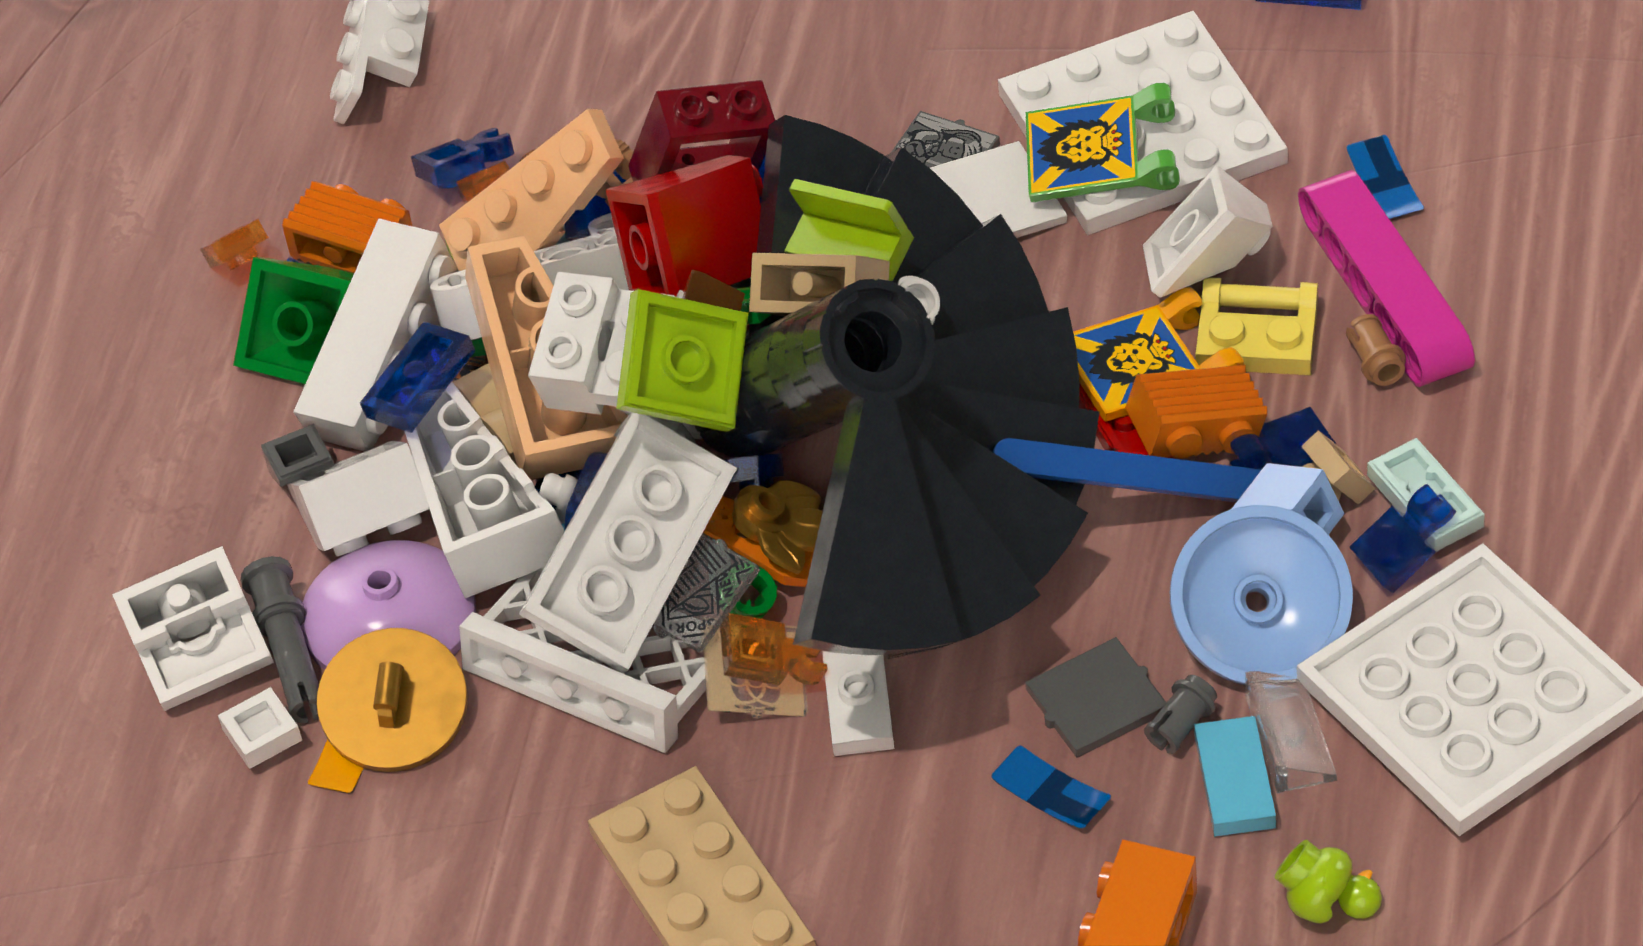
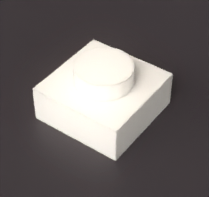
M271 687L218 715L222 730L249 769L302 741L298 725Z

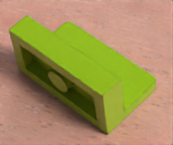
M794 179L789 191L804 213L784 250L785 253L858 255L890 261L889 281H893L914 239L893 203L882 198Z

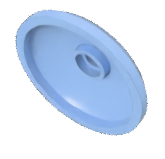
M1272 505L1237 507L1218 514L1203 524L1189 538L1181 550L1173 568L1169 591L1170 608L1175 627L1190 653L1203 666L1218 676L1235 683L1256 687L1282 685L1297 680L1298 664L1345 634L1353 604V588L1349 569L1341 551L1332 538L1319 525L1300 513ZM1250 592L1261 593L1267 601L1266 609L1261 612L1250 610L1246 605V595Z

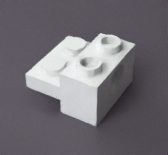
M557 272L528 374L546 408L601 415L604 405L617 406L630 293L633 291L618 289L613 278Z
M222 546L112 594L164 711L274 663Z

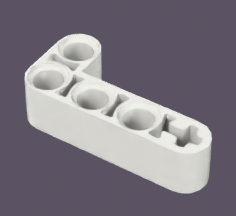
M611 213L600 216L589 223L590 236L534 251L553 286L557 272L610 277L614 279L618 289L629 290ZM466 269L442 276L430 285L442 333L447 342H464L482 337L465 278Z

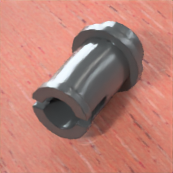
M1188 675L1185 680L1179 679L1171 687L1172 697L1153 721L1149 722L1144 728V734L1147 739L1161 751L1165 748L1167 753L1175 754L1180 748L1182 741L1193 729L1194 724H1197L1201 717H1210L1215 711L1216 691L1207 681L1196 675Z

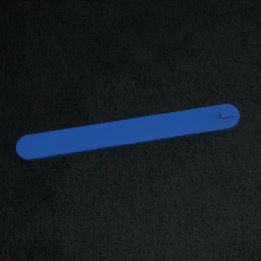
M1013 438L999 441L992 451L1033 478L1237 502L1261 471V469Z

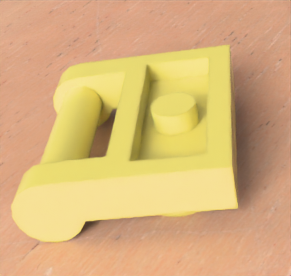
M1205 278L1203 280L1202 305L1195 353L1196 362L1200 365L1219 350L1232 347L1243 358L1246 372L1311 375L1318 305V283L1301 282L1300 288L1222 284V278ZM1225 306L1298 310V316L1220 312V308Z

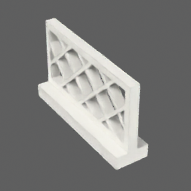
M544 568L519 577L484 616L472 612L459 626L462 666L464 670L663 753H666L678 739V722L707 689L705 657L685 660L681 648L704 645V635L682 637L683 635L703 633V630L697 628L702 622L690 617L667 620V608L665 607V627L662 626L661 611L653 624L664 629L665 634L646 637L632 663L634 670L626 671L624 674L601 665L603 662L582 650L569 652L550 644L564 640L532 621L533 629L523 631L503 625L506 621L525 618L519 615ZM674 611L669 613L670 618L685 616ZM690 621H695L697 624L696 629L692 632L688 631L686 624ZM684 622V633H678L676 631L678 628L676 623L681 626ZM690 623V624L688 625V626H689V629H693V628H694V624H693V623ZM669 624H672V631L669 630ZM705 624V630H720ZM726 632L729 663L740 651L739 637ZM665 651L672 652L674 663L643 668L640 656ZM681 679L683 688L677 695H674L651 684Z

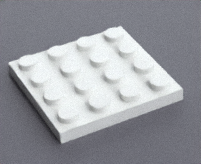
M1194 11L998 79L999 96L1025 137V112L1131 96L1155 83H1166L1169 85L1171 100L1175 104V116L1166 123H1153L1136 119L1138 158L1140 161L1158 150L1169 149L1173 151L1176 158V167L1180 175L1179 185L1171 190H1157L1136 186L1064 197L1087 236L1184 201L1216 165L1235 180L1240 181L1288 163L1287 146Z
M1483 543L1297 665V681L1458 836L1464 834L1643 711V686Z

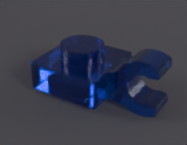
M1308 407L1264 423L1259 437L1255 434H1246L1231 441L1230 447L1238 459L1229 462V466L1262 470L1267 463L1302 467L1308 463H1314L1301 446L1318 430L1335 444L1336 442L1312 408Z
M1425 484L1412 495L1407 504L1405 514L1391 506L1350 546V549L1380 584L1394 593L1436 553L1426 540L1436 530L1448 523L1457 511L1442 494L1437 495L1428 484Z

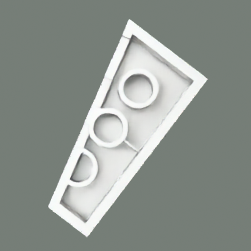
M378 218L294 409V414L303 428L314 424L323 441L361 451L372 449L380 435L386 430L390 418L397 407L393 396L400 394L405 389V386L409 387L410 384L408 383L411 382L408 380H413L410 377L413 373L416 374L415 368L419 370L420 366L417 367V365L424 361L421 359H425L429 353H425L426 350L431 349L428 347L433 346L435 340H432L440 334L442 329L430 285L442 276L458 272V269L438 232Z
M446 375L393 396L444 555L464 597L468 598L545 568L565 532L556 510L546 498H542L523 469L517 467L509 457L503 444L495 435L489 432L478 413Z

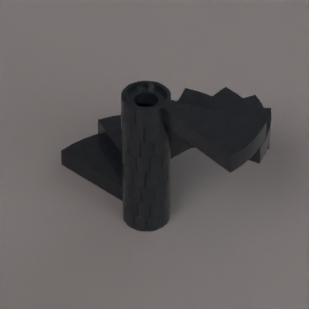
M784 115L769 124L757 253H785L784 250L804 213L789 191L794 179L889 200L895 206L914 239L893 281L882 279L858 280L787 316L771 315L761 323L749 324V335L745 338L735 429L725 432L694 426L700 432L703 440L716 451L724 452L726 456L736 459H751L774 452L788 444L843 422L793 644L831 653L856 655L887 654L888 660L942 648L976 636L1011 618L1041 596L1034 586L1051 570L1069 547L1088 512L1076 505L1085 484L1033 478L993 453L994 447L1003 439L1013 438L1094 449L1100 412L1079 408L1080 380L1077 350L1068 307L1048 311L1038 279L1027 256L1001 214L981 223L952 188L932 169L902 147L885 156L857 139L815 122ZM916 276L927 280L936 288L940 297V308L933 324L930 318L927 317L928 313L920 300L910 291L906 292L904 287L898 285L900 278Z

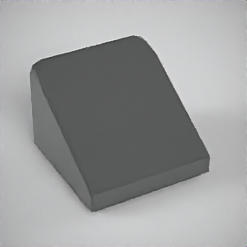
M314 424L261 445L267 468L280 487L334 466L333 459Z

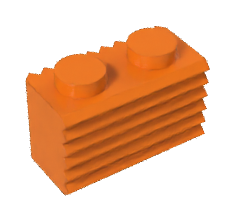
M312 181L310 188H306L305 195L300 196L299 203H295L293 211H289L288 218L283 219L282 227L290 256L295 260L300 258L304 263L309 261L312 265L331 267L355 273L378 218L412 226L409 210H406L395 200L386 198L377 201L359 195L354 189L344 184H337L333 187Z
M1245 365L1137 374L1125 407L1149 456L1168 458L1172 455V457L1177 459L1188 458L1192 455L1198 456L1202 452L1208 455L1212 451L1216 454L1223 450L1231 454L1240 453L1246 449L1250 451L1256 446L1268 414L1267 406H1263V397H1259L1258 389H1254V381H1250V373H1246Z

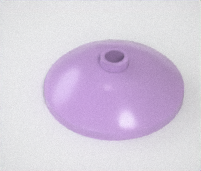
M382 541L344 554L323 569L305 594L302 602L305 608L304 622L300 627L304 634L309 654L324 670L332 658L345 645L364 634L387 628L412 629L430 635L445 645L455 656L461 649L459 626L472 612L476 613L475 595L468 598L464 597L444 552L439 548L416 541Z

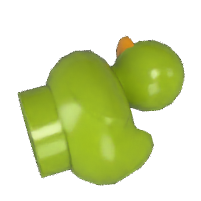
M1306 839L1288 854L1275 874V879L1287 888V901L1291 911L1295 915L1313 923L1321 924L1328 922L1332 918L1331 906L1337 899L1341 909L1348 916L1355 919L1370 917L1381 906L1382 893L1377 883L1371 879L1373 872L1368 869L1361 871L1358 875H1352V859L1346 852L1336 847L1318 849Z

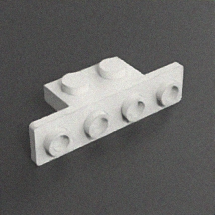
M350 0L343 19V24L349 26L350 29L344 35L337 53V62L343 63V69L338 71L330 92V99L337 101L334 114L335 122L345 124L361 96L366 71L402 85L411 86L418 74L429 0Z

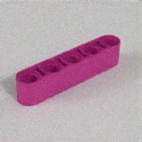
M1349 170L1300 188L1298 190V203L1307 227L1364 312L1377 316L1391 343L1401 347L1406 355L1405 373L1413 384L1417 387H1422L1474 367L1475 354L1467 331L1360 176L1354 170Z

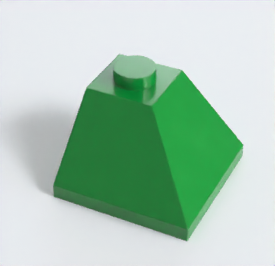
M253 257L233 366L306 384L354 273L331 267Z

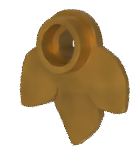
M777 481L769 488L749 485L742 488L735 497L732 519L736 528L744 536L751 540L759 541L762 552L771 561L790 572L799 574L804 567L805 551L814 552L823 513V511L818 510L821 497L812 488L793 481Z

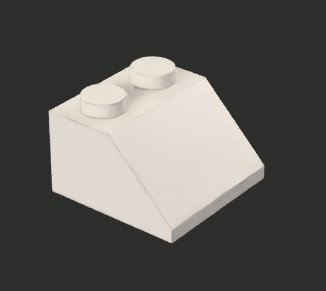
M387 442L337 462L333 467L287 484L290 494L317 548L322 551L333 548L336 556L350 553L368 545L366 534L386 526L390 535L422 523L419 513L429 509L413 456L408 444L405 442Z

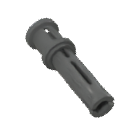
M271 556L261 558L250 563L242 571L240 578L242 588L246 593L252 595L255 610L252 614L261 634L268 637L269 646L287 701L288 713L295 722L308 723L303 704L304 701H308L315 721L319 719L317 711L319 682L316 678L304 634L300 627L304 622L305 608L302 601L294 596L290 585L293 580V569L289 561L282 557Z

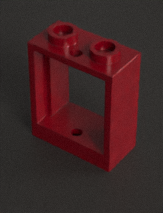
M756 80L656 91L628 165L633 182L727 155L750 157L751 164L759 171L766 155L769 124L776 121L763 81ZM713 96L718 100V102L712 103L707 99V97ZM730 139L729 143L680 148L681 144Z

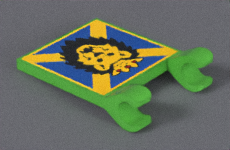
M1155 83L1131 96L1025 112L1030 201L1038 202L1136 186L1157 190L1176 188L1180 182V175L1176 167V158L1173 151L1163 149L1149 154L1140 161L1138 158L1136 119L1153 123H1166L1175 116V104L1171 100L1169 85L1166 83Z

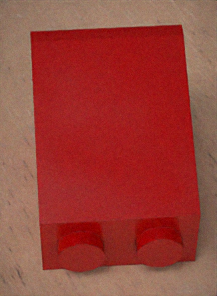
M727 155L605 189L630 291L640 289L659 294L674 295L676 297L679 290L684 292L692 269L703 272L729 286L751 277L752 254L757 253L761 211L759 197L762 196L763 184L759 171L751 164L750 157Z

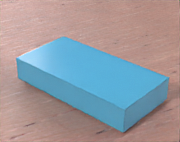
M1250 716L1194 724L1195 741L1214 837L1275 829L1276 813L1256 717Z

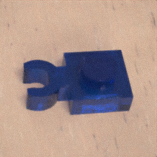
M491 128L476 134L472 139L463 141L457 138L411 156L416 177L441 189H448L468 182V175L486 169L485 163L503 160L515 153L510 134L499 135L497 128Z

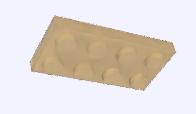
M696 766L588 820L591 836L663 946H816L815 939Z

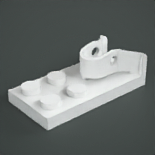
M632 412L621 423L614 434L617 438L519 615L623 674L629 670L737 470L736 467L649 416Z

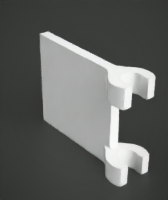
M1019 141L930 167L959 195L981 223L1001 214L1016 238L1067 223V214L1057 199L1038 202L1030 201L1027 152Z

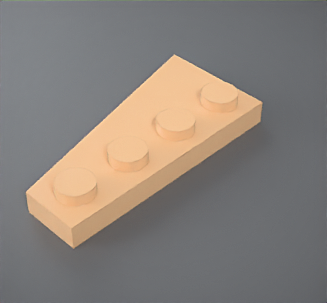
M585 110L439 224L459 271L466 269L467 251L470 246L519 236H525L533 251L557 244L565 233L563 229L564 224L574 211L583 210L624 159L602 110Z

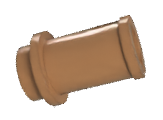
M1365 314L1355 318L1351 325L1355 328L1357 334L1353 328L1347 327L1346 337L1353 344L1362 360L1361 371L1367 380L1375 382L1380 386H1387L1397 382L1405 372L1406 355L1401 347L1391 343L1377 316Z

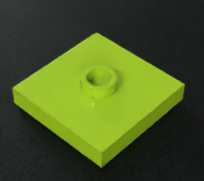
M640 289L631 292L616 409L725 432L735 429L748 313Z

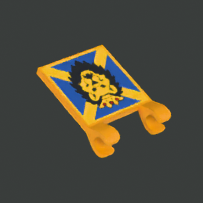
M1182 288L1156 306L1073 331L1076 342L1080 384L1105 422L1128 415L1125 407L1137 374L1244 365L1243 358L1232 347L1219 350L1198 365L1175 331V329H1192L1199 324L1200 315L1195 307L1202 305V299L1193 288Z

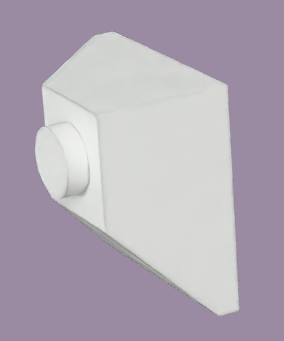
M1216 165L1143 244L1151 291L1161 298L1235 267L1246 254L1251 256L1257 253L1267 242L1273 227L1267 204Z

